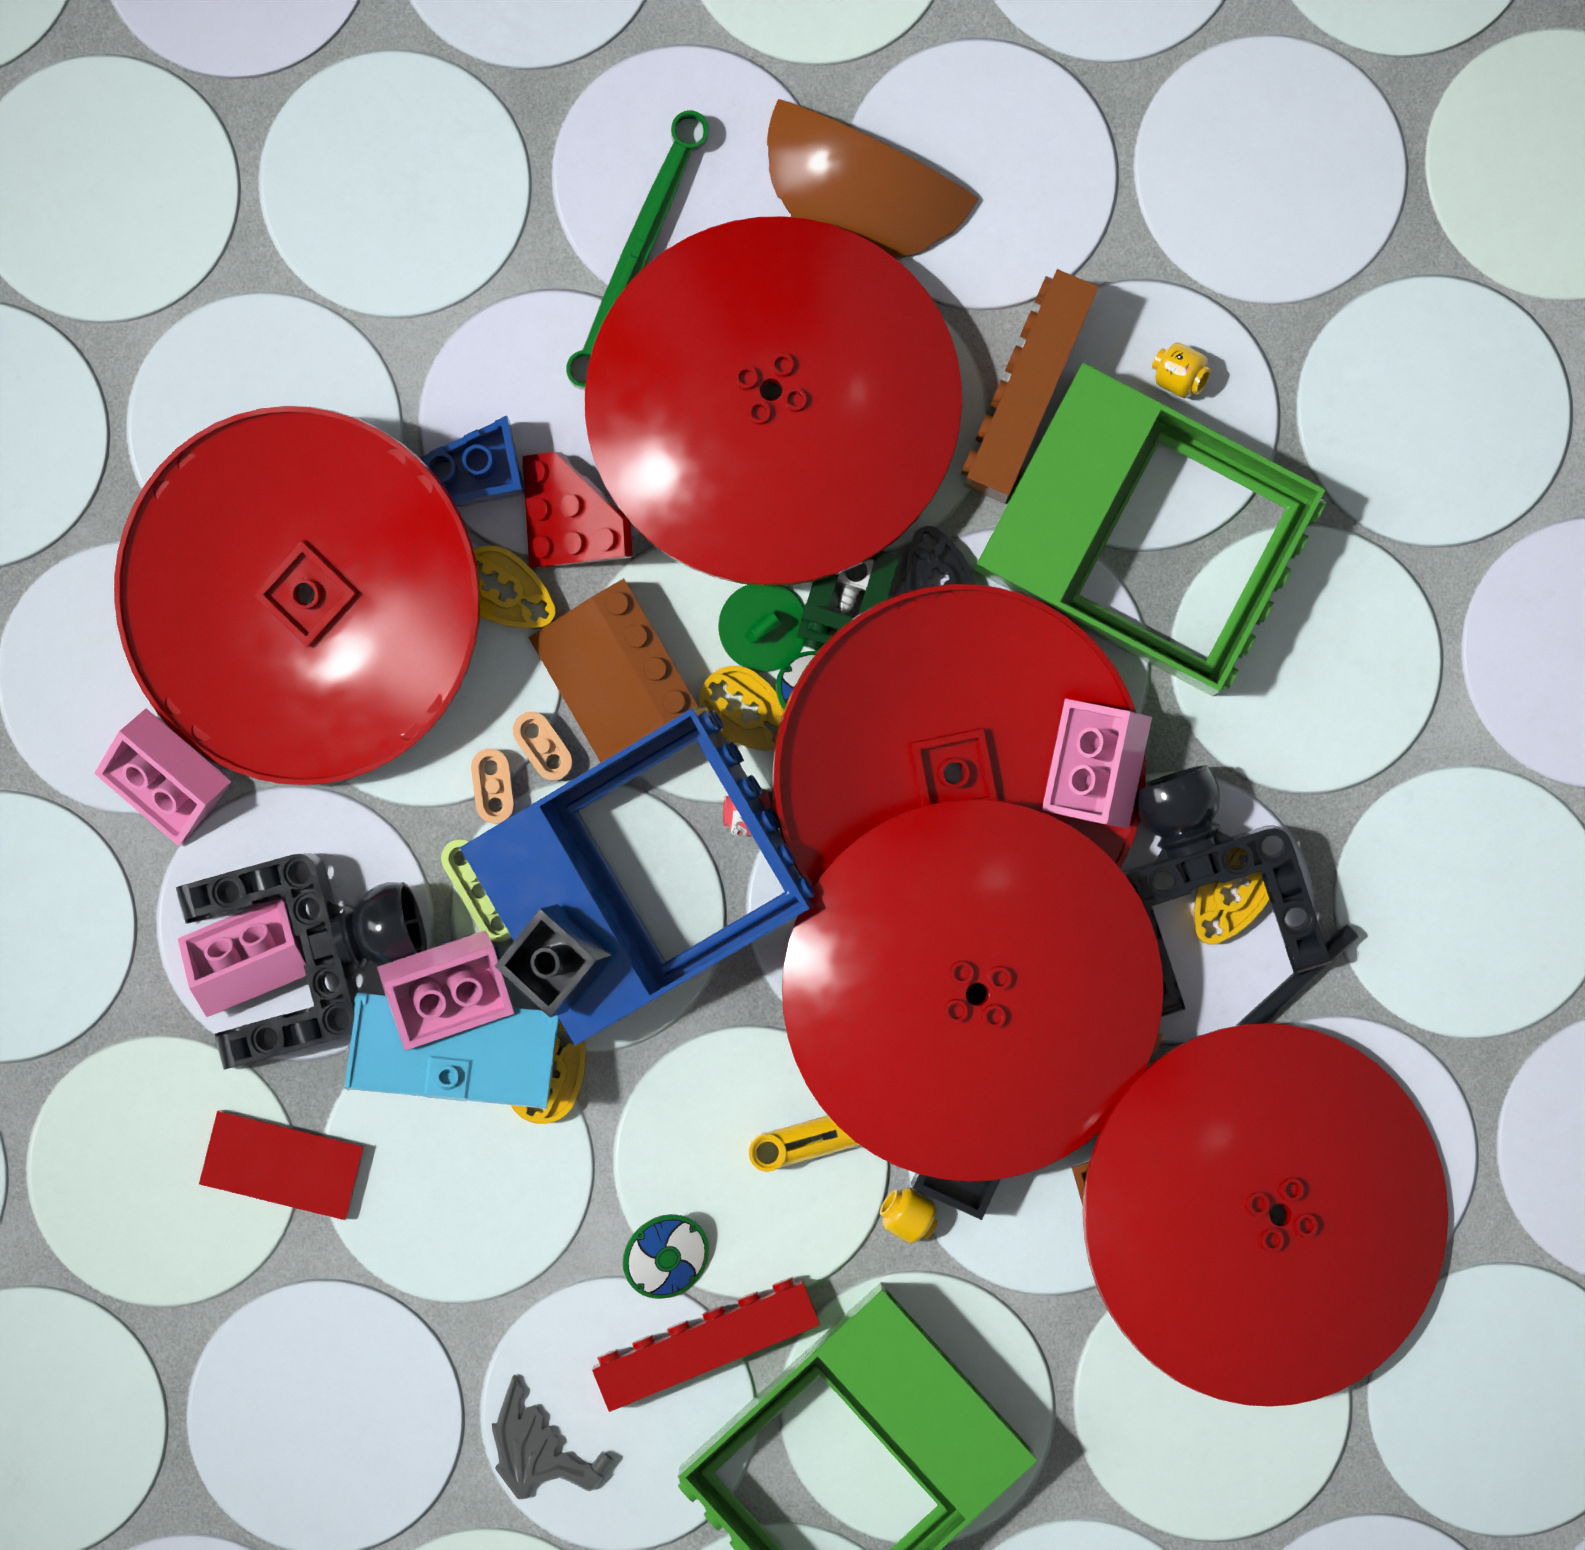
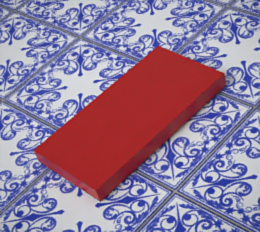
M218 1110L199 1185L347 1220L365 1146Z

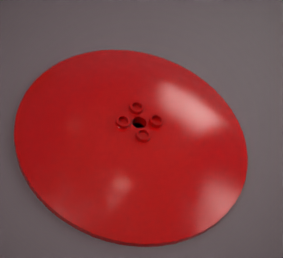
M786 216L747 218L707 228L666 249L648 263L629 282L603 321L592 349L585 384V421L594 462L607 491L631 525L666 555L693 570L722 580L758 586L795 585L835 576L861 565L899 539L918 520L941 486L954 456L962 414V382L958 357L951 334L939 309L915 276L892 255L851 231L824 222ZM773 382L781 386L783 390L778 399L768 401L761 396V389L767 383Z
M307 406L261 408L218 421L193 435L177 447L158 466L134 502L123 528L114 574V603L122 647L136 681L157 714L179 737L210 760L234 772L278 784L314 785L346 780L373 771L399 757L421 740L447 711L461 688L477 643L481 604L478 566L464 520L452 497L429 467L402 442L382 429L359 418L333 410ZM302 583H307L314 589L315 597L310 604L303 603L298 597V588Z
M947 584L924 587L882 601L857 615L840 628L818 650L805 667L790 694L776 736L773 757L775 811L783 841L795 858L796 863L794 865L801 878L804 876L813 888L824 870L844 849L858 837L892 817L929 804L969 799L1002 801L1048 814L1072 826L1088 837L1121 868L1134 841L1140 821L1136 816L1134 807L1129 829L1042 811L1065 699L1137 713L1129 691L1115 666L1094 640L1069 618L1040 601L998 587L976 584ZM1145 754L1138 789L1146 787ZM957 762L962 767L963 774L957 783L950 784L944 777V770L948 764Z
M980 799L950 800L903 812L878 824L844 849L824 870L812 889L815 897L810 899L813 907L798 915L795 920L787 945L782 978L783 1016L794 1060L807 1087L832 1121L856 1143L875 1156L897 1167L924 1176L968 1182L1004 1179L1041 1169L1068 1156L1097 1135L1120 1096L1148 1066L1157 1040L1163 1003L1162 964L1151 920L1136 890L1111 857L1075 828L1048 814L1012 803ZM973 983H982L987 989V997L980 1004H971L966 998L967 988Z
M1272 1023L1237 1025L1217 1029L1194 1037L1158 1058L1127 1088L1107 1116L1097 1137L1084 1185L1082 1214L1088 1262L1098 1292L1114 1322L1133 1347L1154 1367L1174 1381L1198 1393L1222 1401L1265 1407L1295 1405L1334 1394L1360 1381L1386 1361L1412 1332L1430 1301L1443 1265L1448 1231L1447 1189L1442 1164L1424 1119L1399 1084L1376 1062L1339 1039L1311 1029ZM1276 1204H1281L1286 1210V1219L1279 1226L1274 1225L1270 1219V1210Z

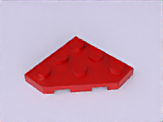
M548 452L522 456L530 568L538 569L633 557L630 521L620 510L616 509L605 499L606 495L586 476H582L571 465L572 462L563 453Z

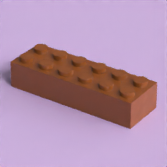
M1059 269L1056 270L1053 279L1045 276L1034 302L1041 305L1038 313L1030 311L1020 335L1026 342L1023 348L1015 346L1005 369V372L1011 374L1008 382L1000 380L990 406L997 408L994 416L985 415L975 440L982 444L978 452L973 449L970 450L962 468L961 475L967 477L964 483L965 487L1005 504L1099 288L1098 286Z

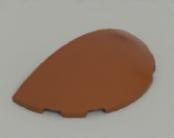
M778 99L775 105L767 135L770 165L768 169L775 193L782 200L791 217L824 222L851 231L876 244L893 257L901 259L921 253L945 235H951L968 217L979 199L963 187L921 162L854 128L781 99Z

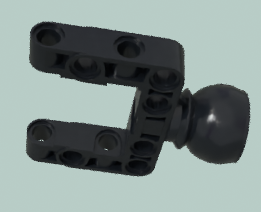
M1208 765L1195 766L1148 781L1145 788H1137L1134 802L1136 816L1143 826L1151 833L1161 837L1157 847L1162 849L1155 862L1123 872L1130 883L1137 886L1138 895L1151 920L1158 942L1163 973L1161 1017L1186 1010L1152 906L1191 894L1192 890L1210 883L1220 882L1222 884L1261 872L1294 975L1331 963L1301 868L1288 834L1281 827L1275 825L1263 826L1232 837L1219 831L1221 825L1213 822V819L1219 808L1220 789L1216 777ZM1269 836H1278L1282 839V849L1275 855H1268L1262 851V843ZM1235 847L1245 850L1247 856L1245 862L1237 867L1230 866L1226 863L1225 859L1226 853ZM1160 871H1168L1174 876V883L1167 890L1157 889L1153 884L1154 876ZM1298 907L1306 912V918L1301 925L1293 927L1286 923L1285 917L1290 909Z
M312 853L292 854L175 887L185 924L286 898L295 936H300L307 963V965H304L314 1006L215 1033L223 1070L351 1036L355 1015L354 999L357 992H359L354 976L358 968H365L369 961L377 966H381L427 950L423 919L418 903L408 884L404 882H387L377 885L358 900L355 908L349 904L341 907L334 901L328 874L322 859ZM301 862L307 864L310 869V875L306 882H301L296 875V868ZM229 882L235 883L238 887L239 894L234 902L230 901L225 893ZM311 898L318 902L320 908L319 914L315 919L309 917L306 912V904ZM329 972L335 973L339 979V986L335 992L330 991L325 985V978ZM339 1008L345 1010L349 1016V1022L345 1029L339 1027L335 1022V1013ZM267 1028L273 1029L277 1034L278 1040L274 1048L268 1046L264 1040V1033Z

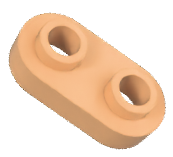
M526 712L520 715L514 723L513 735L536 771L543 778L551 781L565 778L572 769V755L550 722L537 712ZM531 724H536L540 729V733L536 738H529L526 735V728ZM551 755H558L561 759V765L557 769H550L547 765V760Z
M484 749L475 755L471 764L476 809L479 816L486 822L499 824L510 818L515 808L510 764L502 752L496 749ZM488 761H495L498 765V770L494 775H488L484 770V766ZM493 798H499L503 803V807L499 812H492L489 808V803Z

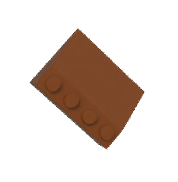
M624 578L590 597L528 637L600 763L688 710L698 707Z

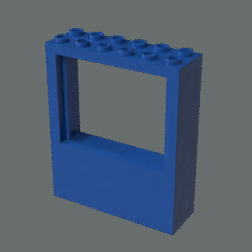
M706 705L688 710L460 847L514 941L540 908L558 904L612 954V957L566 1013L557 1015L575 1046L813 907L810 899L815 897V893L808 880L804 876L801 878L794 865L796 863L795 858L784 843L782 835L778 830L780 827L775 811L772 808L766 809L759 797L763 794L759 783L753 775L747 777L740 765L744 761L742 754L733 742L727 743L721 732L725 728L721 718L714 709L709 711ZM697 741L785 892L666 961L584 822L579 810Z

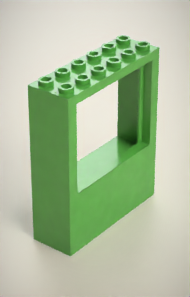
M1082 363L973 571L1013 592L1026 595L1048 605L1069 618L1077 626L1213 696L1220 691L1224 692L1232 685L1239 669L1233 667L1237 658H1242L1243 655L1246 656L1256 639V636L1251 633L1255 624L1259 625L1266 620L1274 602L1268 600L1273 591L1277 592L1285 584L1291 572V568L1286 566L1289 559H1294L1296 555L1301 553L1309 538V535L1303 532L1307 525L1311 526L1313 522L1318 520L1327 503L1321 499L1325 489L1097 369ZM1159 442L1285 508L1277 527L1206 661L1079 595Z
M879 1283L680 1465L678 1473L680 1484H678V1487L691 1502H694L696 1499L700 1501L706 1510L704 1513L705 1518L716 1530L719 1531L724 1528L729 1533L732 1539L729 1543L734 1550H783L714 1473L819 1376L828 1383L937 1503V1506L889 1550H942L1038 1460L1031 1447L890 1292Z

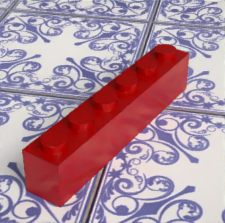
M793 1277L786 1278L772 1285L773 1292L761 1297L758 1291L752 1292L737 1299L739 1306L727 1311L724 1310L723 1306L713 1308L702 1314L704 1320L690 1325L688 1320H685L667 1328L669 1334L655 1340L653 1334L634 1341L632 1343L634 1349L620 1354L618 1349L598 1356L597 1360L599 1363L593 1366L592 1372L608 1411L611 1412L819 1326L820 1320L803 1279L795 1282Z

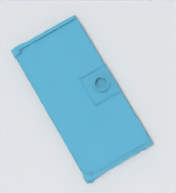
M357 992L354 999L355 1015L345 1089L445 1100L548 1108L556 1037L560 1023L558 1016L550 1018L541 1010L513 1008L514 1014L405 1051L386 996Z

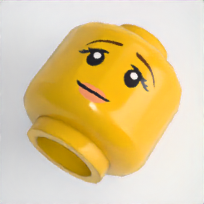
M1179 342L1174 343L1167 350L1162 348L1157 353L1152 364V368L1156 370V384L1182 398H1188L1193 393L1198 395L1205 387L1211 373V368L1207 367V357L1204 354Z

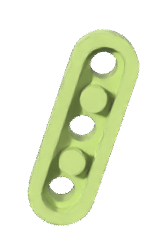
M462 839L451 841L442 851V866L481 932L486 930L492 942L509 940L511 935L506 927L501 931H497L492 926L493 919L499 916L487 894L483 898H477L474 895L473 889L480 882L468 861L465 865L459 866L454 860L456 853L461 851L460 847L469 841Z

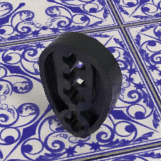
M924 526L915 532L906 558L905 593L924 587L936 586L933 584L929 585L927 579L933 576V570L938 569L941 575L947 574L949 578L943 585L976 584L973 573L964 556L953 541L934 526ZM929 533L931 539L938 538L939 544L934 546L935 562H931L926 548L919 549L918 543L923 541V534Z

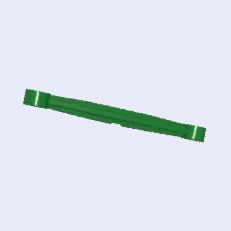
M687 110L679 113L674 118L671 125L673 144L623 248L583 350L575 352L568 359L566 365L567 377L570 383L578 389L585 390L586 383L577 382L573 378L571 371L573 362L579 357H591L595 340L611 307L629 282L645 267L692 151L700 149L707 140L708 123L699 112ZM696 119L702 124L703 137L698 142L687 144L679 139L676 127L682 120Z

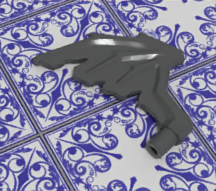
M513 1375L497 1423L491 1424L499 1458V1464L495 1466L498 1474L517 1499L529 1498L531 1490L536 1484L555 1478H562L586 1491L594 1490L604 1479L603 1474L614 1459L602 1451L590 1466L577 1462L566 1452L555 1456V1449L560 1443L559 1438L554 1435L551 1426L543 1429L542 1421L544 1420V1415L537 1406L526 1407L521 1419L518 1417L519 1400L524 1394V1389L518 1381L519 1377Z

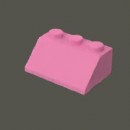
M1065 699L1042 811L1129 829L1152 717L1131 711Z
M146 708L118 732L94 773L178 846L185 842L216 806L232 782Z
M284 898L256 905L177 938L189 989L206 1018L306 976L304 965H307L303 947L300 937L295 936L290 913Z
M486 930L377 967L405 1051L514 1014L503 975L495 967L498 959Z

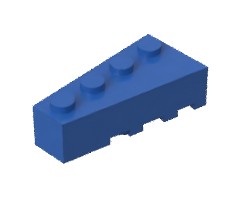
M507 415L495 420L494 423L479 430L476 429L464 435V437L445 446H440L420 457L438 477L457 508L525 494L511 422Z

